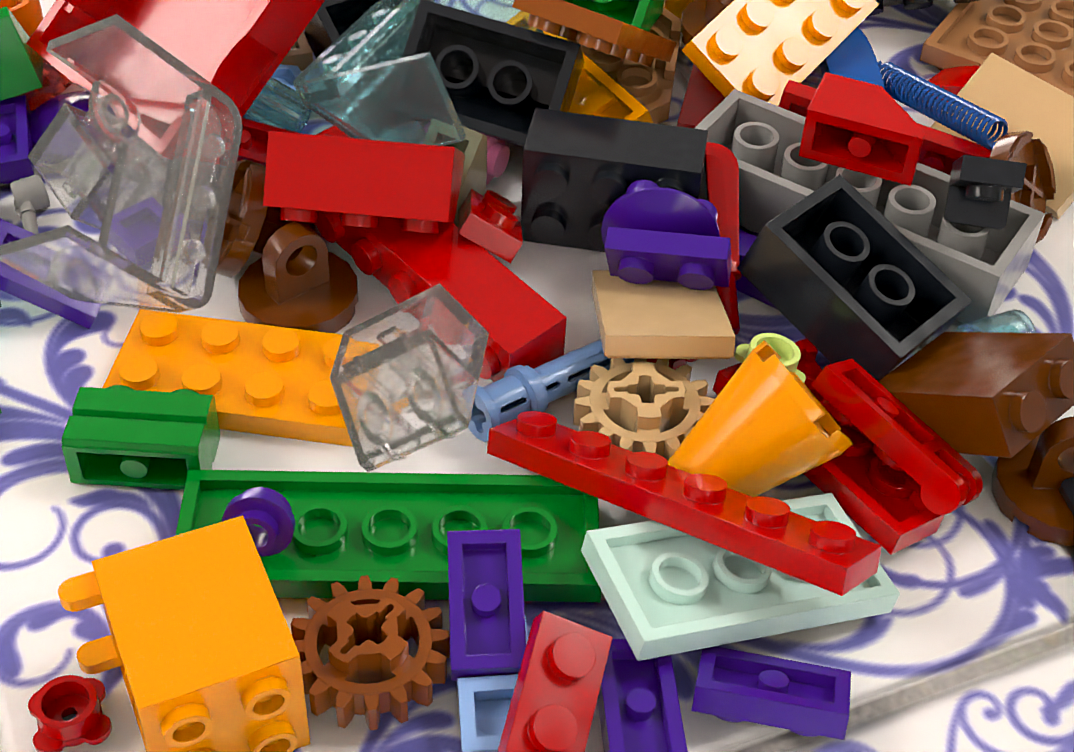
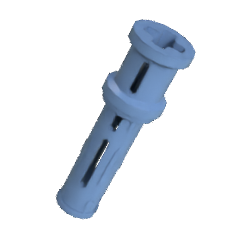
M599 339L535 368L527 365L511 367L507 369L504 378L484 387L473 384L461 390L459 404L464 421L477 439L486 442L488 441L490 428L514 420L518 414L525 411L545 412L548 408V403L576 391L579 380H589L590 367L594 364L609 370L611 358L604 356L602 341ZM622 358L626 363L634 362V358Z

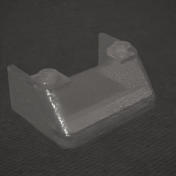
M117 14L50 40L46 51L93 83L88 103L91 120L102 136L119 146L100 236L97 242L73 227L66 225L0 245V261L76 301L172 313H182L205 306L213 292L242 137V119L237 106L228 95Z

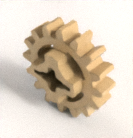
M611 358L609 370L594 364L590 367L589 380H579L577 398L574 400L573 425L580 426L579 431H594L610 437L611 444L632 452L655 453L663 456L668 461L715 398L706 397L708 382L706 380L690 382L692 367L688 364L674 370L669 367V359H658L656 363L647 362L646 359L634 358V362L626 363L622 358Z

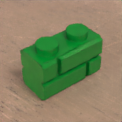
M112 385L107 388L80 387L72 407V416H69L62 435L61 447L71 483L184 490L188 469L212 470V462L215 460L220 441L215 397L213 395L199 394L188 389H178L173 392L134 390L123 385Z

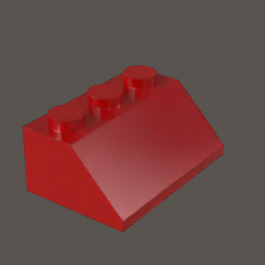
M268 131L263 206L281 208L280 220L317 223L318 211L342 213L341 225L378 228L379 216L401 218V231L438 234L439 222L454 223L465 154L457 148L449 146Z

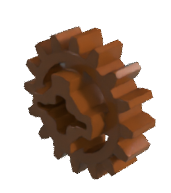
M361 576L358 582V590L348 592L337 581L331 584L332 600L326 603L319 598L311 596L306 601L308 619H292L290 624L292 638L300 655L304 694H309L311 713L318 716L331 707L336 708L338 727L346 728L356 714L365 715L369 730H378L380 714L391 712L394 718L400 723L408 721V702L413 700L418 704L428 707L433 702V684H445L447 658H450V635L448 630H443L442 610L440 607L425 609L424 591L420 588L410 592L405 597L400 595L397 578L391 577L385 583L383 589H372V582L369 576ZM411 637L418 646L415 658L409 655V643L407 641ZM324 644L330 647L328 649L329 661L325 665L320 660V653Z

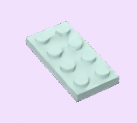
M832 493L782 500L789 505L791 512L815 521L843 523L853 528L857 537L862 538ZM654 520L586 531L581 552L637 661L891 613L900 595L880 563L876 574L845 595L840 596Z

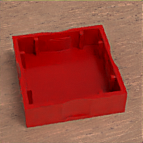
M56 0L26 44L71 82L95 94L105 104L115 119L158 155L170 162L209 166L325 0Z

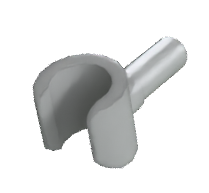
M36 174L13 181L10 187L15 199V211L22 219L23 229L39 236L35 211L49 207L50 201L40 175Z

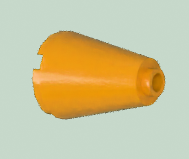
M764 340L747 356L670 457L668 465L690 474L702 473L720 477L727 482V488L751 497H757L842 455L853 443L840 431L841 427L795 372L787 370L779 360L781 359L780 355Z

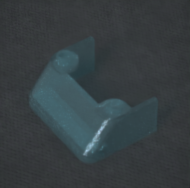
M420 0L378 1L293 81V85L304 106L342 130L351 138L443 146L462 142L466 137L431 53L426 52L402 58ZM428 0L543 33L542 30L527 25L530 13L513 8L514 0Z

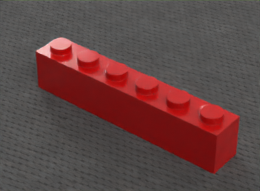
M336 125L316 134L350 138ZM318 211L317 223L314 224L321 235L328 242H336L344 249L364 274H372L387 287L401 307L405 309L410 308L422 318L439 341L445 344L450 343L466 357L473 370L481 378L490 379L495 382L504 378L507 369L516 365H527L535 368L564 355L567 317L483 247L458 234L459 227L454 223L439 222L438 234L401 231V218L379 216L378 228L341 225L342 213Z

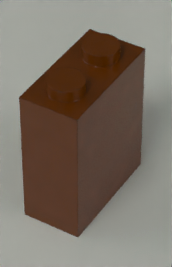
M943 332L878 382L958 453L1012 458L1074 406V341L1071 333Z

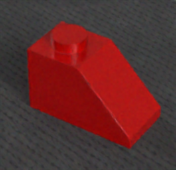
M825 72L807 108L798 156L911 186L926 132L882 86Z

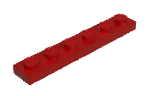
M525 411L518 414L516 419L489 429L487 454L840 596L845 595L877 573L882 546L857 537L855 530L848 525L835 521L812 520L791 512L789 505L779 499L764 496L751 497L727 488V482L720 477L702 473L690 474L669 466L667 459L661 455L651 452H632L611 444L610 437L594 431H576L557 423V418L549 413Z

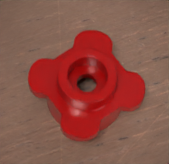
M76 675L60 676L47 682L39 691L32 695L28 702V709L30 714L37 720L38 731L33 736V744L37 752H61L64 747L77 746L84 742L90 745H97L108 738L112 731V724L110 718L102 712L101 702L106 696V690L101 681L95 678H83ZM70 714H77L71 720L66 721L63 719Z

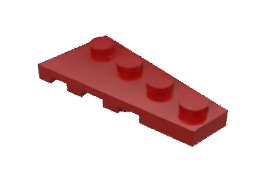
M807 338L794 342L801 352L797 370L805 374L806 380L804 384L824 406L825 398L810 386L822 371L815 361L818 350ZM742 363L719 370L712 391L718 395ZM833 417L841 427L840 431L851 440L853 445L845 450L842 455L803 474L824 494L832 493L844 512L891 555L936 533L944 515L934 514L925 507L920 496L921 485L905 471L895 470L881 461L873 451L872 446L874 443L857 427L845 425Z

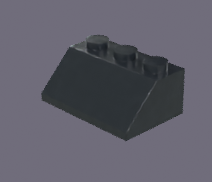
M420 0L387 105L391 108L433 120L434 116H437L486 136L524 147L535 108L569 112L584 65L581 44L428 0Z

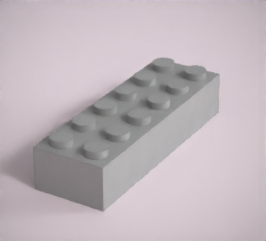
M736 89L694 128L708 130L707 142L718 143L727 147L738 161L739 225L752 232L760 233L766 223L840 174L972 300L956 321L968 324L981 331L984 330L1028 267L1045 213L1010 200L1007 223L1003 229L995 230L948 223L944 220L950 175L918 163L912 185L909 186L800 157L798 155L806 117ZM704 158L699 199L708 201Z

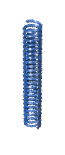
M881 61L878 62L886 92L900 103L909 106L989 150L993 149L997 142L995 140L1000 136L1002 128V136L1007 134L1008 123L1005 119L891 62L883 64ZM997 124H998V130H997L996 134H995L991 139H989V138L994 134V132L996 131V129H997Z

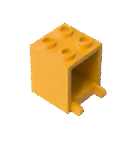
M243 515L91 561L94 571L69 578L60 584L58 588L61 606L67 611L77 612L100 604L103 605L110 635L87 642L78 649L76 657L79 668L82 672L92 675L120 667L146 752H293L295 749L311 744L300 655Z

